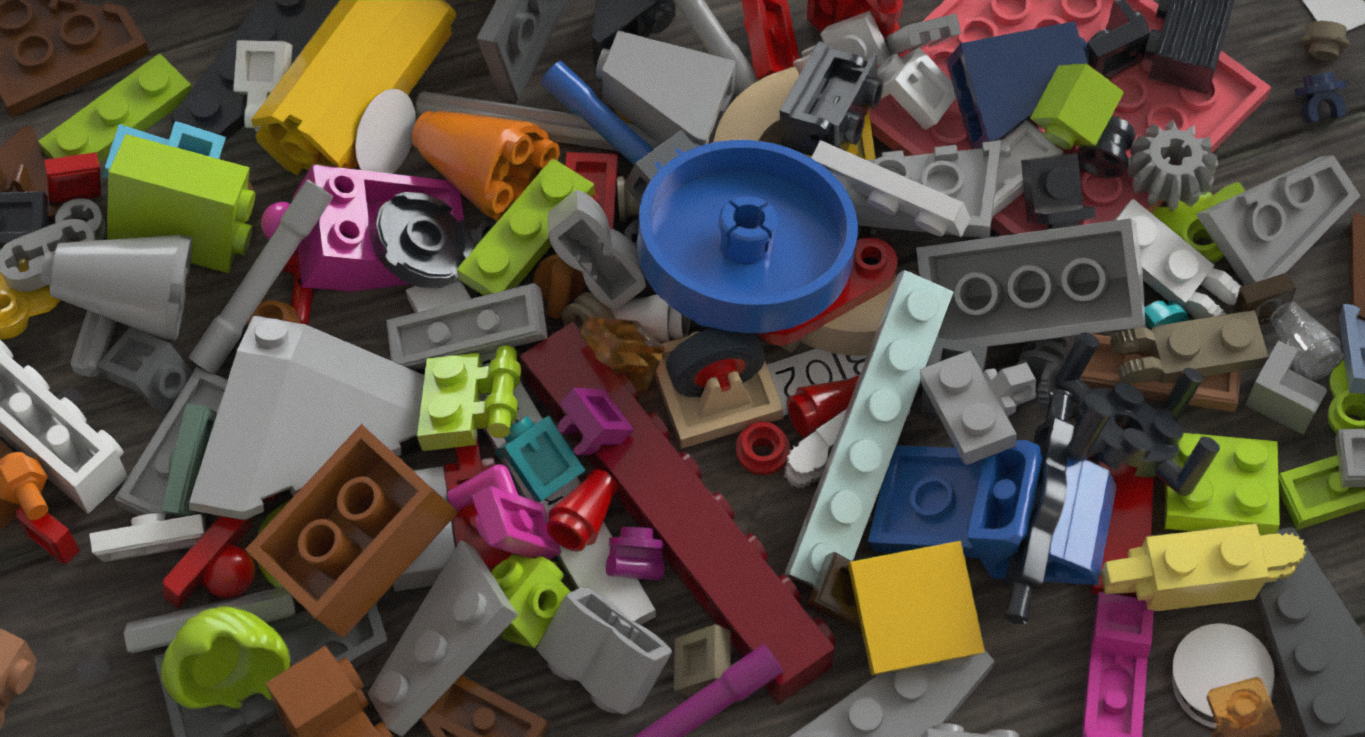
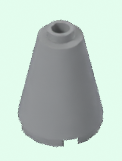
M171 235L58 243L55 253H45L41 284L50 285V296L163 340L176 341L185 305V288L187 275H189L193 239L192 237Z

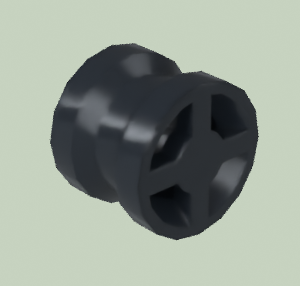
M1112 115L1096 146H1078L1076 153H1078L1079 167L1083 171L1101 178L1120 177L1125 173L1128 163V157L1125 152L1131 149L1136 137L1134 127L1120 117Z

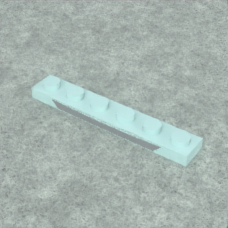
M906 270L898 274L784 575L814 587L826 555L836 552L853 561L919 386L920 369L926 367L954 291Z

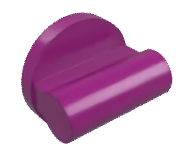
M621 527L620 537H609L610 552L605 564L608 576L647 580L662 579L665 570L662 560L664 541L654 539V529Z

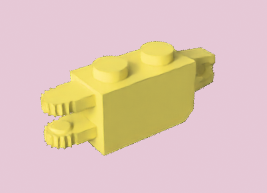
M1257 524L1146 537L1141 547L1129 549V558L1106 562L1103 565V570H1101V577L1105 594L1136 592L1137 599L1146 600L1147 609L1153 611L1254 600L1266 582H1274L1278 578L1283 581L1284 578H1289L1291 574H1294L1299 562L1301 563L1306 554L1304 549L1306 546L1303 545V540H1300L1299 536H1294L1293 533L1290 535L1287 533L1284 535L1277 533L1260 536Z

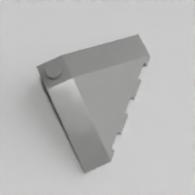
M253 315L232 365L189 501L190 510L242 520L264 512L261 500L288 489L295 496L360 424L364 425L395 455L400 456V443L417 436L425 375L306 324Z

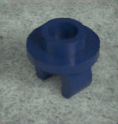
M1334 72L1303 77L1304 87L1294 89L1295 97L1308 96L1302 105V116L1306 123L1319 121L1317 106L1320 101H1325L1329 105L1332 119L1344 117L1346 105L1343 98L1335 90L1347 88L1346 81H1335Z

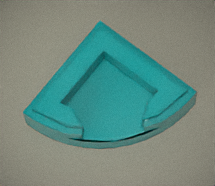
M1170 300L1167 305L1163 301H1156L1144 307L1145 328L1148 329L1151 327L1155 328L1158 325L1189 320L1188 314L1175 300Z

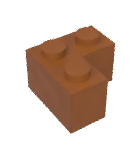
M326 645L266 682L279 718L291 737H393L382 721L375 726L372 725L363 712L370 705L360 689L363 687L360 677L346 657L337 662Z

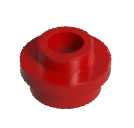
M757 422L745 428L738 436L736 456L741 466L747 471L757 475H769L779 471L787 463L790 443L786 434L776 425L769 422ZM764 445L769 447L772 453L768 456H758L753 450L757 446Z

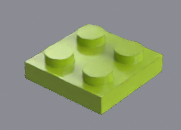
M1183 433V437L1179 442L1178 452L1173 458V461L1181 468L1199 439L1203 436L1215 440L1219 444L1220 450L1192 494L1180 496L1165 484L1164 529L1200 531L1257 524L1260 536L1277 534L1280 526L1277 441Z

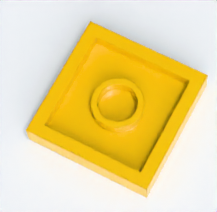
M961 541L852 561L848 564L871 676L980 655L985 652Z

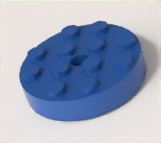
M718 141L690 149L678 155L653 176L646 187L640 204L637 237L638 259L645 278L659 297L673 309L694 320L699 325L740 333H765L791 329L825 311L842 293L851 274L858 235V222L853 202L843 185L830 171L812 158L788 147L763 141Z

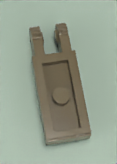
M1255 310L1158 325L1150 329L1145 327L1133 328L1132 330L1127 329L1126 331L1115 333L1116 335L1110 339L1111 348L1115 354L1126 355L1128 353L1133 354L1145 351H1152L1153 357L1129 360V362L1120 365V368H1118L1120 380L1128 384L1160 380L1161 383L1177 381L1183 370L1187 367L1197 370L1203 377L1260 368L1265 365L1269 358Z

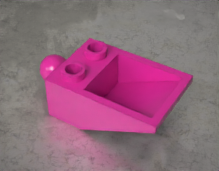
M312 165L292 199L295 198L307 179L326 190L334 198L310 234L298 245L302 287L353 292L410 284L402 281L386 269L375 254L369 235L374 216L385 202L391 201L395 195L404 192L425 193L444 201L453 208L450 214L460 222L461 219L464 220L460 191L448 180ZM277 202L270 205L264 211L261 218V228L269 240L279 227L281 217L290 203Z

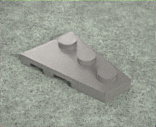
M1322 156L1205 209L1196 215L1243 284L1248 285L1285 274L1360 197V194L1335 156Z
M462 540L458 543L367 693L385 726L402 737L518 616L476 549Z

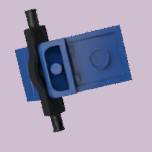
M1053 390L1050 392L1045 422L1037 427L1033 443L1028 440H1016L1015 447L968 465H964L956 448L896 445L881 484L868 543L874 552L899 553L961 541L964 557L979 558L991 578L1005 579L1004 587L1010 589L1004 619L1014 624H1025L1028 622L1033 590L1039 588L1043 582L1098 585L1117 485L1108 469L1087 460L1073 461L1066 453L1067 445L1072 438L1074 425L1068 422L1073 395L1064 390Z

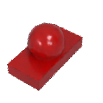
M220 516L163 579V597L179 609L201 583L211 594L219 598H235L249 590L255 580L256 568L254 561L246 550L235 545L251 528L252 517L242 520Z

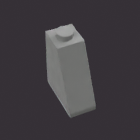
M618 31L611 49L604 48L599 56L596 78L602 79V101L659 143H664L682 130L691 141L697 142L702 146L713 143L719 122L729 107L734 93L736 61Z

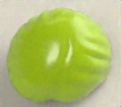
M233 607L212 608L203 610L198 615L189 618L178 630L177 635L171 641L164 655L161 678L170 697L186 708L200 709L214 705H223L237 709L241 708V702L252 694L261 693L267 700H271L266 682L290 668V656L288 648L280 635L254 614Z

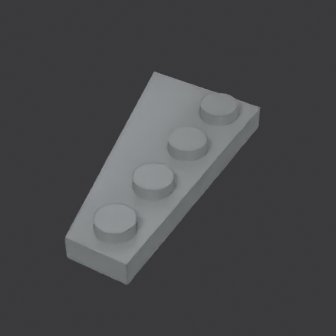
M985 650L980 655L878 674L790 737H920L928 728L930 729L934 725L944 724L946 721H949L992 669L994 660Z

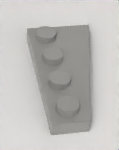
M1001 140L982 142L981 149L957 151V145L934 147V153L904 156L903 150L882 152V157L867 160L963 202L971 219L962 236L989 238ZM850 190L848 195L853 202L859 226L927 232L914 223L916 217L900 210L897 211L896 215L886 214L871 206L867 202L868 196L855 190ZM945 231V233H944V234H948V235H955V234H952V233H950V232H948V231Z

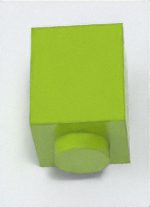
M1086 63L1058 65L1030 119L1045 129L1044 137L1056 146L1064 149H1071L1073 146H1096L1124 91Z

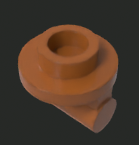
M558 254L543 259L537 265L534 272V283L541 288L542 297L548 300L546 312L553 318H562L563 309L569 305L570 301L581 295L586 287L583 271L568 265Z

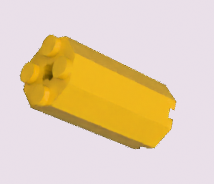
M340 0L252 117L253 127L261 126L255 135L257 143L284 169L297 176L303 168L309 171L312 165L355 169L358 166L355 147L356 135L365 110L375 97L386 90L398 89L409 95L452 35L451 24L457 16L454 9L443 0Z

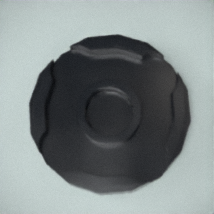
M404 192L395 195L391 201L385 202L380 207L372 220L369 235L373 250L386 269L399 279L420 288H442L457 281V268L474 250L470 228L463 219L458 222L450 214L453 208L444 201L425 193Z

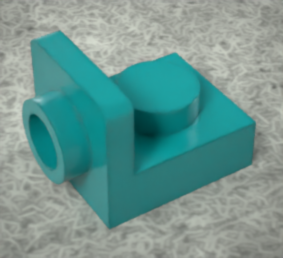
M528 415L510 426L509 435L504 437L506 442L494 450L499 459L506 458L536 502H542L585 471L549 416L534 423Z

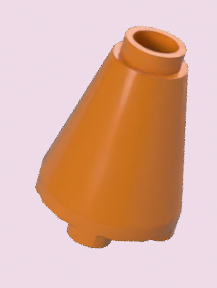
M427 111L418 118L412 130V144L419 150L420 155L483 214L496 221L505 214L552 158L558 161L560 153L558 144L549 139L545 130L527 121L451 111Z

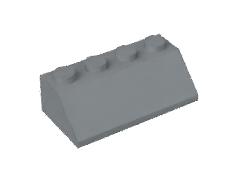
M1131 218L916 248L920 277L954 291L937 337L990 347L1077 336L1083 332L1092 334L1145 327L1143 271L1137 224Z

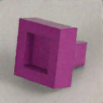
M573 388L560 402L568 414L562 418L557 429L560 434H574L578 429L583 434L582 441L573 450L576 455L594 454L599 450L601 444H621L634 431L633 427L604 389Z

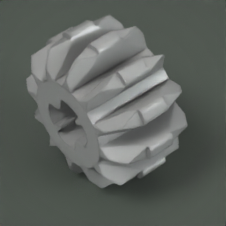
M1172 119L1166 125L1164 131L1152 123L1146 129L1145 136H1138L1132 143L1131 157H1129L1126 166L1127 176L1134 178L1132 183L1133 194L1149 193L1147 199L1149 207L1157 203L1158 200L1166 201L1170 212L1177 208L1180 200L1192 208L1198 202L1200 194L1206 195L1211 190L1214 182L1213 174H1215L1218 166L1217 155L1210 153L1212 147L1211 138H1195L1196 130L1194 125L1185 131L1178 130Z

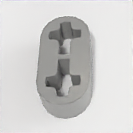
M78 219L64 220L5 244L0 250V272L8 286L21 292L33 291L47 286L46 284H41L45 253H55L58 243H67L72 239H78L79 242L98 240L90 225ZM22 258H28L30 269L20 273L18 261Z

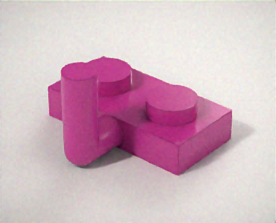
M494 465L448 491L449 502L457 511L472 503L475 504L478 512L475 519L477 529L490 546L534 559L537 556H542L549 560L562 553L559 544L547 532L546 525L549 522V517L544 504L519 496L511 474L504 465Z

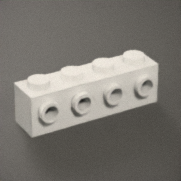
M0 340V436L16 451L39 460L48 476L47 478L89 514L128 477L119 458L124 454V451L107 432L100 430L97 433L85 423L87 420L83 413L69 399L64 397L59 400L48 391L50 389L49 385L36 370L29 365L22 368L12 359L13 354Z

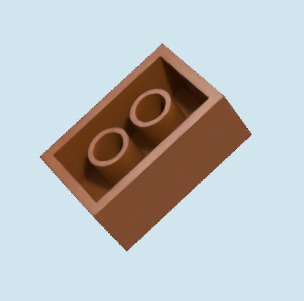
M360 424L245 550L317 620L344 638L459 512L364 425Z

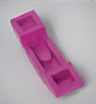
M1104 592L1098 593L1087 672L1082 737H1142L1147 658L1152 644L1154 611L1147 609L1146 600H1138L1135 597L1117 594H1105Z

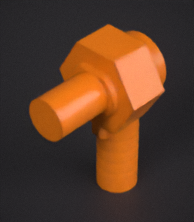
M22 452L10 453L0 460V498L22 506L27 518L30 520L39 519L48 512V506L41 495L48 476L40 461L28 457Z

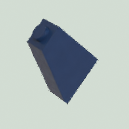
M1075 21L960 43L946 59L971 149H981L982 142L999 141L1026 119L1029 120L1058 65L1089 64L1090 55L1086 46L1087 43L1083 37L1079 36Z

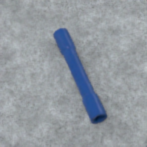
M562 61L555 63L541 79L540 84L573 114L580 116L633 165L654 150L597 98L595 92Z

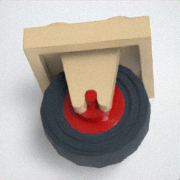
M712 327L702 332H693L690 336L648 348V360L681 449L743 431L748 426L757 422L770 423L783 419L784 409L765 362L764 352L756 333L731 332Z

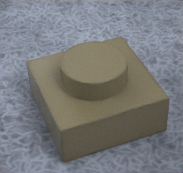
M715 624L675 638V692L691 697L718 679L723 671L731 666V630Z

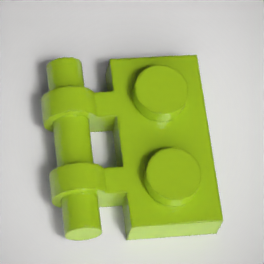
M507 345L500 346L496 350L495 359L486 367L483 366L479 352L427 358L417 438L422 451L476 445L477 430L488 428L489 434L495 438H504L509 435L510 426L516 420L518 401L513 396L514 389L518 387L521 377V366L517 362V351L515 348ZM491 393L485 401H481V394Z

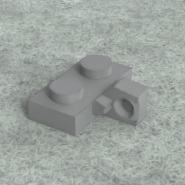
M967 351L920 369V382L964 465L1016 446V432L1007 417L1016 412V405L1036 398V379L1027 363L1002 369L999 373H997L996 369L985 370L982 373L971 351Z

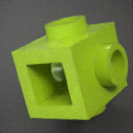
M512 554L508 559L498 564L491 573L518 614L500 636L505 641L535 648L543 638L566 594L571 593V591L561 582V579L564 577L561 570L550 560L542 556H537L534 559Z

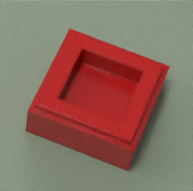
M97 152L44 160L49 203L54 204L73 199H88L101 196L100 165Z
M22 506L15 511L16 517L26 535L61 564L65 563L67 565L80 552L69 529L48 512L39 519L30 520L27 518Z

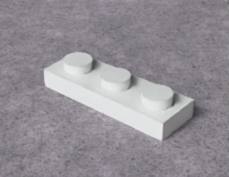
M821 140L811 157L830 171L843 185L848 194L852 189L868 196L867 202L871 206L889 215H896L898 210L916 217L914 221L916 225L934 235L943 236L945 231L962 237L971 219L963 202Z

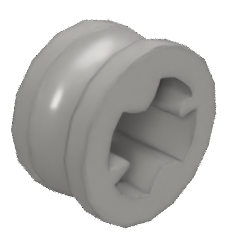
M83 198L73 199L64 203L58 209L55 216V224L69 219L86 218V223L90 225L97 239L104 240L107 233L106 223L101 210L93 201Z

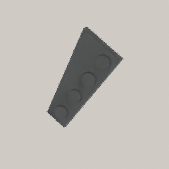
M1294 527L1278 530V533L1281 535L1293 533L1294 536H1299ZM1306 547L1304 549L1306 552L1304 559L1301 563L1299 562L1294 574H1291L1289 578H1284L1283 581L1278 578L1277 581L1266 582L1256 596L1255 602L1300 737H1365V637Z

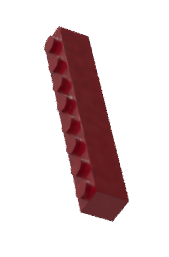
M572 322L548 337V339L543 340L521 354L523 380L558 425L562 418L568 415L560 404L563 398L573 388L604 389L633 427L634 431L621 444H601L597 452L591 455H583V457L593 469L605 471L616 480L618 490L614 496L639 528L654 529V539L664 541L663 559L714 624L731 630V645L739 656L743 658L765 643L784 670L783 673L764 685L776 703L780 705L830 670L833 666L835 652L833 645L836 644V641L829 627L818 616L811 619L799 604L802 599L793 582L784 574L779 577L766 562L768 556L760 541L752 533L746 535L742 533L733 521L735 515L727 500L719 492L710 493L701 481L702 473L694 459L685 451L679 454L669 442L670 434L662 419L655 412L647 414L637 402L639 399L638 393L629 378L622 372L616 375L606 363L607 355L600 342L592 334L585 337L576 324ZM579 429L574 434H566L575 446L582 441L583 434Z

